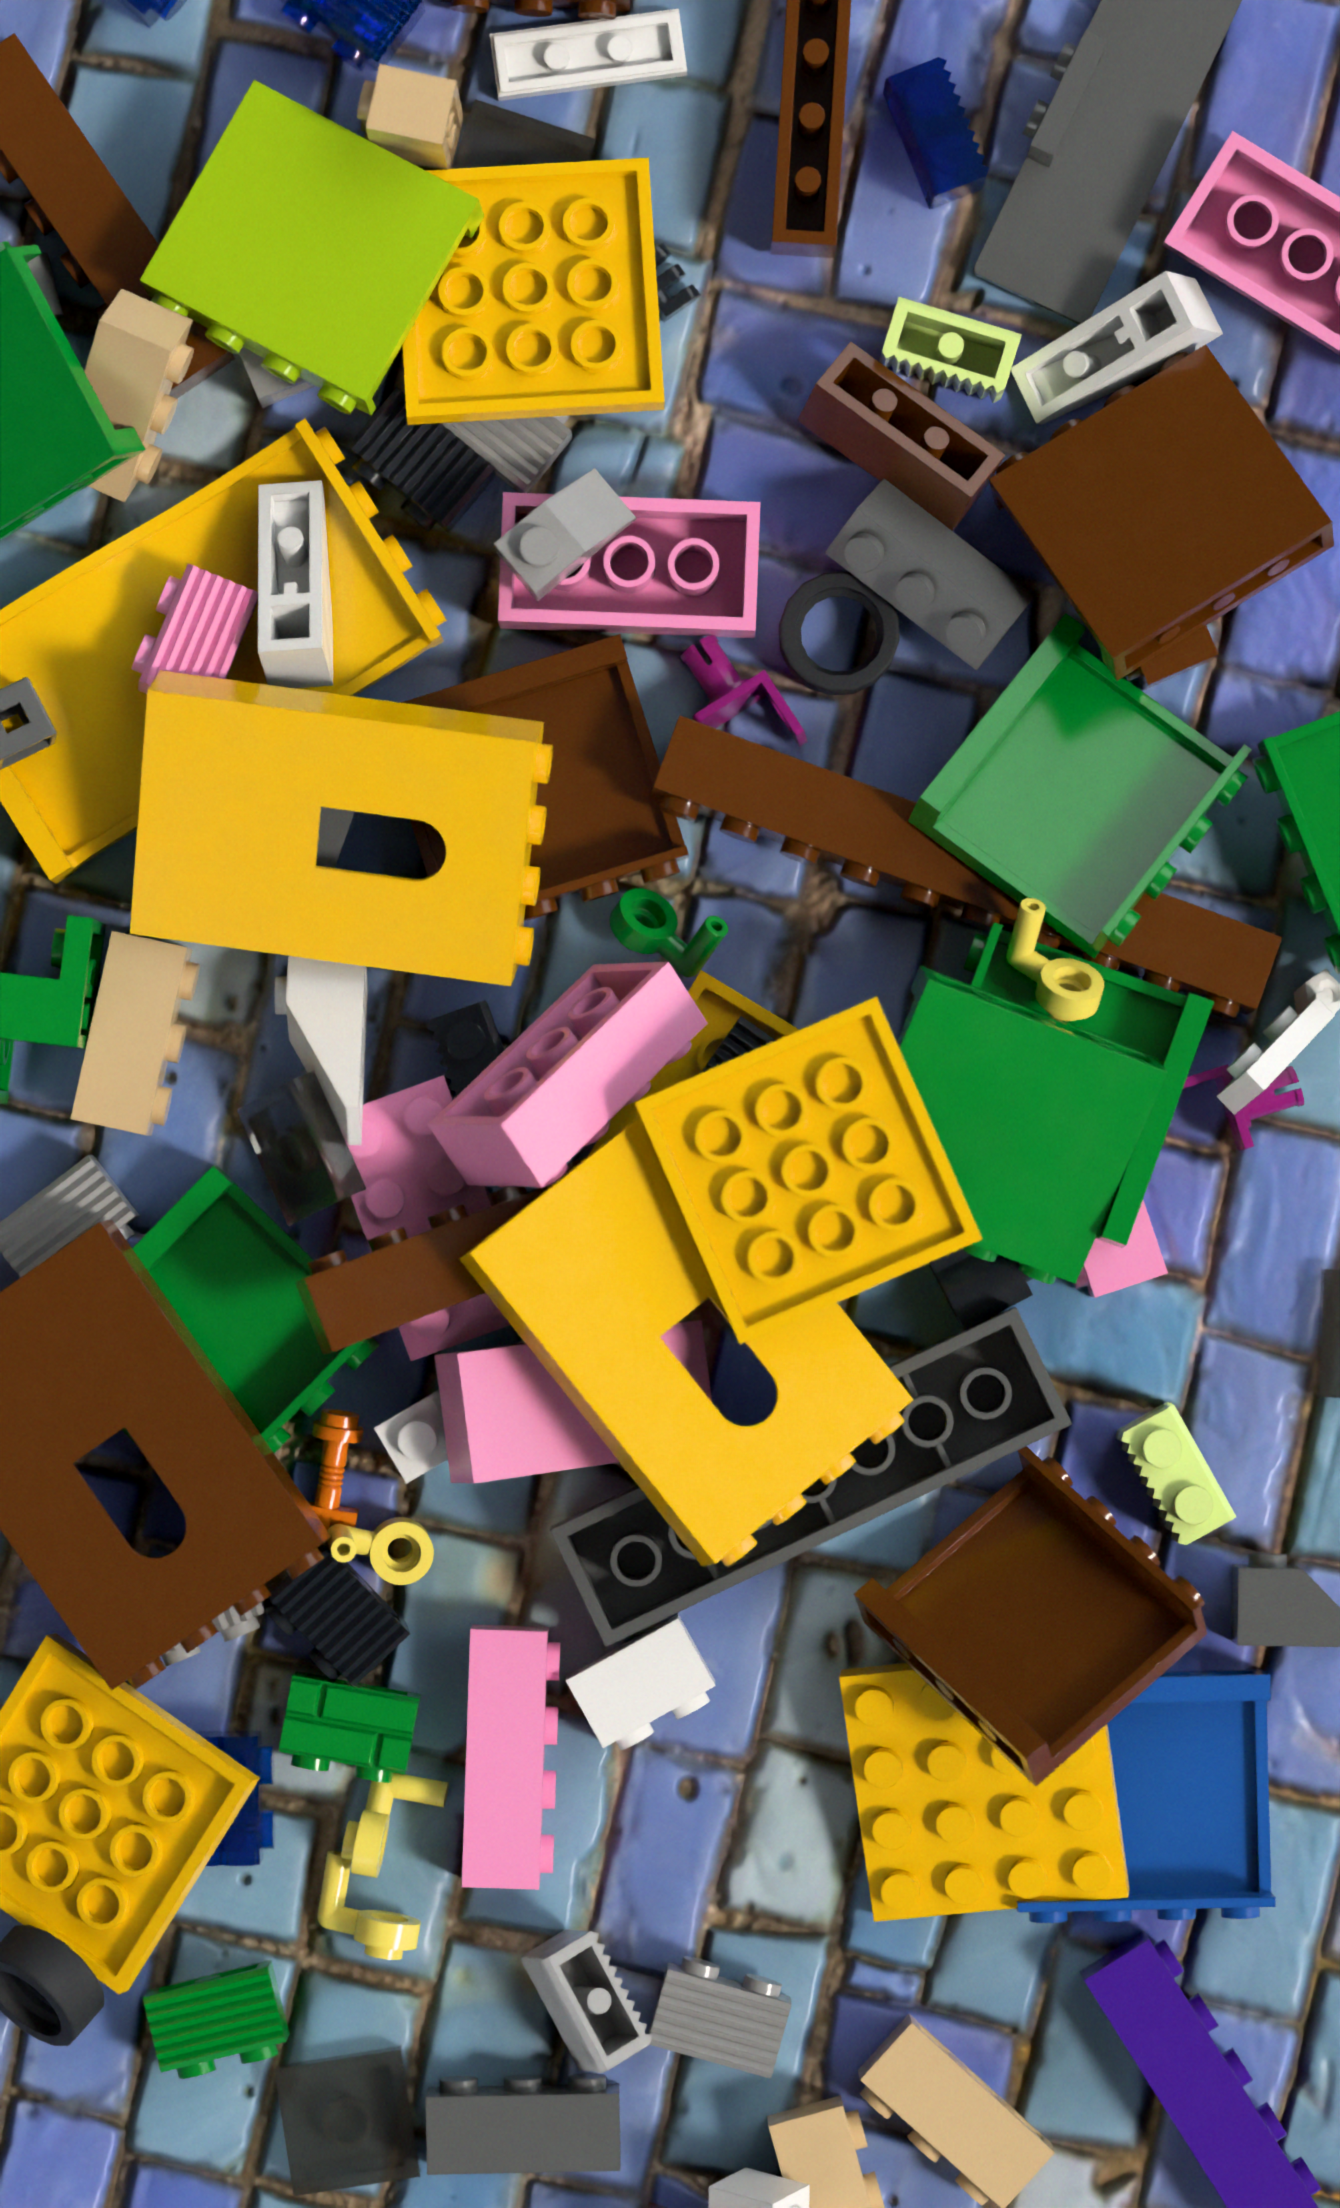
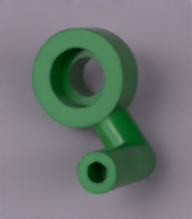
M634 888L626 891L609 917L611 930L624 947L641 954L659 953L685 977H694L699 974L728 933V926L723 919L717 916H708L687 945L675 934L678 919L671 904L656 892L643 888Z

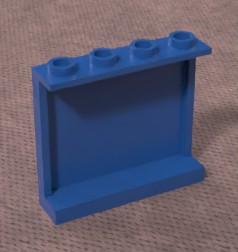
M1264 1669L1165 1671L1109 1721L1107 1725L1128 1874L1129 1896L1128 1898L1098 1901H1017L1016 1909L1018 1913L1029 1912V1921L1034 1923H1060L1068 1921V1911H1093V1920L1119 1922L1131 1920L1132 1910H1157V1918L1161 1920H1190L1196 1918V1909L1221 1908V1917L1250 1919L1260 1917V1907H1276V1897L1271 1892L1267 1730V1701H1271L1270 1674Z

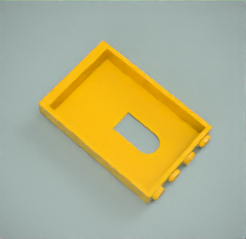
M160 670L147 690L130 934L511 986L519 965L529 966L533 949L534 928L524 927L523 925L525 905L535 906L540 882V867L530 866L532 844H542L546 823V807L536 805L538 783L548 784L553 755V746L542 744L544 722ZM321 807L426 822L441 834L445 842L446 858L444 864L435 874L422 879L316 866Z
M640 1114L459 1259L702 1566L716 1564L721 1560L728 1567L743 1557L757 1544L751 1535L769 1519L777 1526L795 1514L807 1502L800 1493L818 1478L827 1485L842 1475L856 1462L850 1452L868 1437L874 1444H877L895 1431L905 1421L899 1411L914 1400L839 1304L835 1303L745 1342L771 1375L776 1386V1403L768 1418L755 1426L743 1427L729 1422L720 1414L660 1338V1336L708 1297L729 1323L730 1321Z

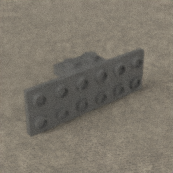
M1242 0L1100 1L1088 29H1085L1078 46L1066 41L1054 65L1050 77L1060 81V84L1051 103L1049 104L1038 99L1022 134L1033 139L975 263L973 272L977 277L1080 325L1091 318Z

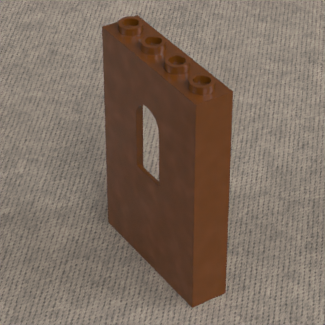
M112 1219L100 1221L0 1292V1530L109 1688L113 1690L128 1680L134 1690H136L167 1668L160 1657L175 1646L181 1644L186 1653H189L218 1633L219 1630L213 1623V1620L233 1607L239 1617H241L272 1594L265 1585L268 1581L284 1570L294 1580L324 1559V1556L317 1547L332 1536ZM124 1427L184 1513L186 1520L184 1539L180 1546L167 1556L153 1558L135 1551L73 1464Z

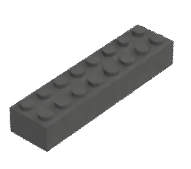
M1011 1306L966 1330L962 1329L887 1365L914 1399L899 1411L905 1421L877 1444H874L869 1437L850 1452L856 1462L848 1470L827 1485L818 1478L800 1493L807 1501L803 1507L777 1526L771 1519L765 1522L751 1534L757 1544L728 1567L721 1560L716 1564L702 1566L638 1485L552 1525L550 1532L605 1647L1071 1425V1420L1017 1308Z

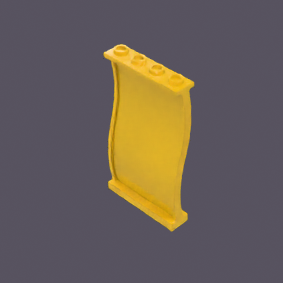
M304 418L296 423L295 428L209 485L78 561L0 610V689L24 677H28L57 732L53 745L0 770V802L50 881L56 884L78 871L80 866L137 830L147 694L138 690L142 674L131 669L145 634L155 638L158 637L166 615L156 611L157 604L169 576L182 579L187 564L195 565L199 569L207 570L211 574L219 575L223 579L231 580L235 584L243 585L248 589L258 592V485L322 480L324 486L333 620V686L295 689L356 696L427 649L434 648L444 642L437 626L447 621L427 588L418 594L412 589L403 574L413 567L410 560L393 534L382 540L369 519L378 514L379 511L359 480L350 486L346 484L335 466L343 461L345 457L325 426L314 433L308 421ZM257 602L226 679L268 685L258 654ZM18 714L1 722L6 733L23 726Z

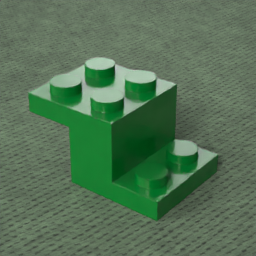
M67 915L66 929H55L51 950V966L61 969L60 979L0 972V1104L8 1105L15 1041L86 1050L98 995L106 924L94 918Z

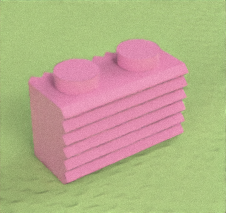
M187 564L182 579L170 575L156 607L157 612L166 615L157 638L145 634L131 668L142 674L138 690L147 694L148 688L160 670L226 679L257 605L258 592L248 589L243 585L235 584L231 580L223 579L219 575L211 574L207 570L199 569L191 564Z

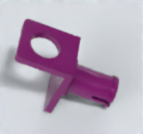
M709 635L699 640L702 650L712 663L711 665L706 664L694 644L681 655L682 661L687 664L710 699L705 708L692 716L694 721L717 728L764 697H767L798 746L801 747L808 742L804 729L765 669L750 679L742 680L719 645V640L715 635Z
M1228 1064L1188 1076L1183 1088L1215 1079L1220 1093L1233 1080L1232 1075L1226 1070ZM1292 1066L1286 1067L1262 1093L1235 1115L1223 1104L1238 1151L1254 1147L1249 1131L1251 1120L1294 1106L1300 1107L1304 1105L1301 1088L1278 1095L1274 1094L1275 1089L1299 1082Z

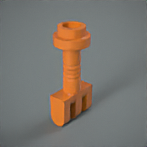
M322 1409L320 1420L313 1421L312 1435L324 1441L321 1454L322 1465H320L321 1471L319 1472L320 1477L318 1478L319 1483L316 1488L315 1502H307L327 1531L335 1524L357 1527L359 1509L340 1506L342 1494L341 1486L343 1485L342 1479L344 1478L342 1473L345 1472L344 1467L347 1460L349 1443L362 1442L364 1428L358 1425L359 1414L340 1409Z

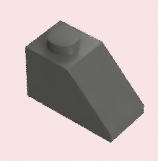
M1248 1553V1564H1232V1642L1239 1646L1340 1647V1607L1302 1568L1297 1565H1287V1554Z

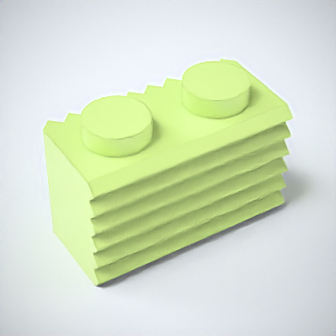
M898 297L879 362L887 368L892 366L895 374L904 370L907 377H910L916 373L920 381L928 377L932 385L940 381L944 388L953 385L956 392L965 389L968 396L977 392L980 400L989 396L992 403L1001 400L1006 388L1022 334Z
M1166 1402L1117 1430L1115 1438L1123 1442L1121 1449L1129 1453L1128 1461L1136 1464L1134 1472L1142 1476L1140 1483L1148 1487L1146 1494L1154 1498L1152 1505L1160 1509L1159 1517L1166 1520L1165 1528L1172 1532L1171 1539L1177 1543L1188 1545L1236 1517L1174 1404Z

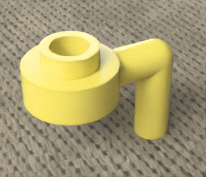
M1035 898L1023 899L1020 903L1006 954L1008 963L1038 983L1035 991L1036 999L1041 1007L1054 1018L1062 1021H1075L1092 1016L1098 1009L1104 989V980L1101 974L1085 962L1070 958H1059L1050 961L1036 952L1034 949L1046 906L1042 901Z
M395 1517L388 1519L378 1525L374 1531L343 1524H335L328 1529L332 1537L327 1540L334 1559L339 1562H348L356 1554L367 1556L379 1577L391 1584L407 1585L418 1581L428 1572L433 1562L434 1549L427 1531L421 1524L410 1518ZM405 1538L411 1542V1550L408 1555L403 1558H394L388 1554V1546L394 1539Z
M394 1772L391 1783L371 1781L366 1807L362 1812L360 1822L349 1820L344 1835L341 1858L352 1860L351 1873L373 1878L378 1877L387 1842L393 1798L444 1808L449 1782Z
M328 1851L317 1914L319 1924L326 1929L354 1935V1940L365 1944L364 1953L372 1957L400 1960L403 1956V1950L416 1949L421 1925L420 1920L390 1911L357 1910L344 1907L352 1860L341 1858V1851Z

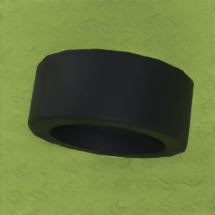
M850 572L823 573L804 582L787 600L778 627L780 652L790 673L807 688L829 696L852 695L874 685L891 666L900 641L899 618L894 606ZM845 596L860 602L870 612L876 624L877 640L871 655L861 665L849 671H831L818 666L808 657L802 644L801 627L806 614L816 603L829 597Z
M16 1925L0 1942V2010L20 2029L37 2040L53 2046H69L104 2007V1991L93 1971L67 1944L42 1929L31 1925Z

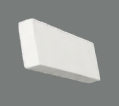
M679 9L620 16L615 19H597L490 34L499 101L687 76Z

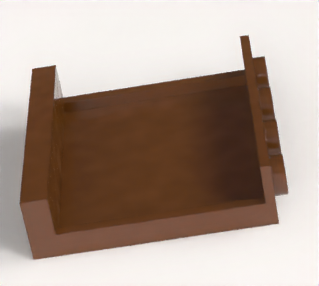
M1206 344L1191 354L1185 351L1172 356L1159 368L1157 375L1138 387L1128 385L1119 389L1106 400L1104 408L1083 421L1077 418L1064 423L1051 435L1049 442L1030 454L1020 452L1011 456L998 467L996 475L989 478L994 504L999 510L1006 509L1100 645L1103 662L1116 681L1334 546L1331 519Z
M620 634L400 702L544 722L542 744L552 745L553 755L548 784L538 783L536 805L546 807V823L542 844H532L530 866L540 867V882L535 906L525 905L524 921L558 911L555 900L580 892L583 903L619 892L617 880L641 873L644 884L680 873L677 862L689 858L677 818L659 809L661 799L650 796L660 769V763ZM410 819L425 870L429 877L435 874L444 864L446 858L445 842L441 834L430 824Z
M1025 1446L1017 1450L1023 1470L887 1589L883 1588L872 1577L854 1593V1597L864 1623L1037 1787L1208 1633L1201 1610L1205 1603L1194 1586L1182 1576H1177L1172 1580L1158 1567L1160 1561L1145 1541L1136 1535L1131 1539L1126 1538L1114 1527L1116 1521L1113 1515L1100 1500L1092 1495L1085 1500L1071 1487L1073 1482L1070 1476L1056 1460L1050 1456L1041 1460Z

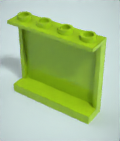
M253 80L140 278V282L148 296L152 298L151 302L207 327L205 336L221 348L231 353L239 354L242 347L263 357L264 360L261 366L277 378L287 383L295 384L298 377L319 387L320 390L317 396L331 407L349 415L354 407L372 416L376 409L372 397L464 235L470 238L473 237L484 218V214L478 198Z

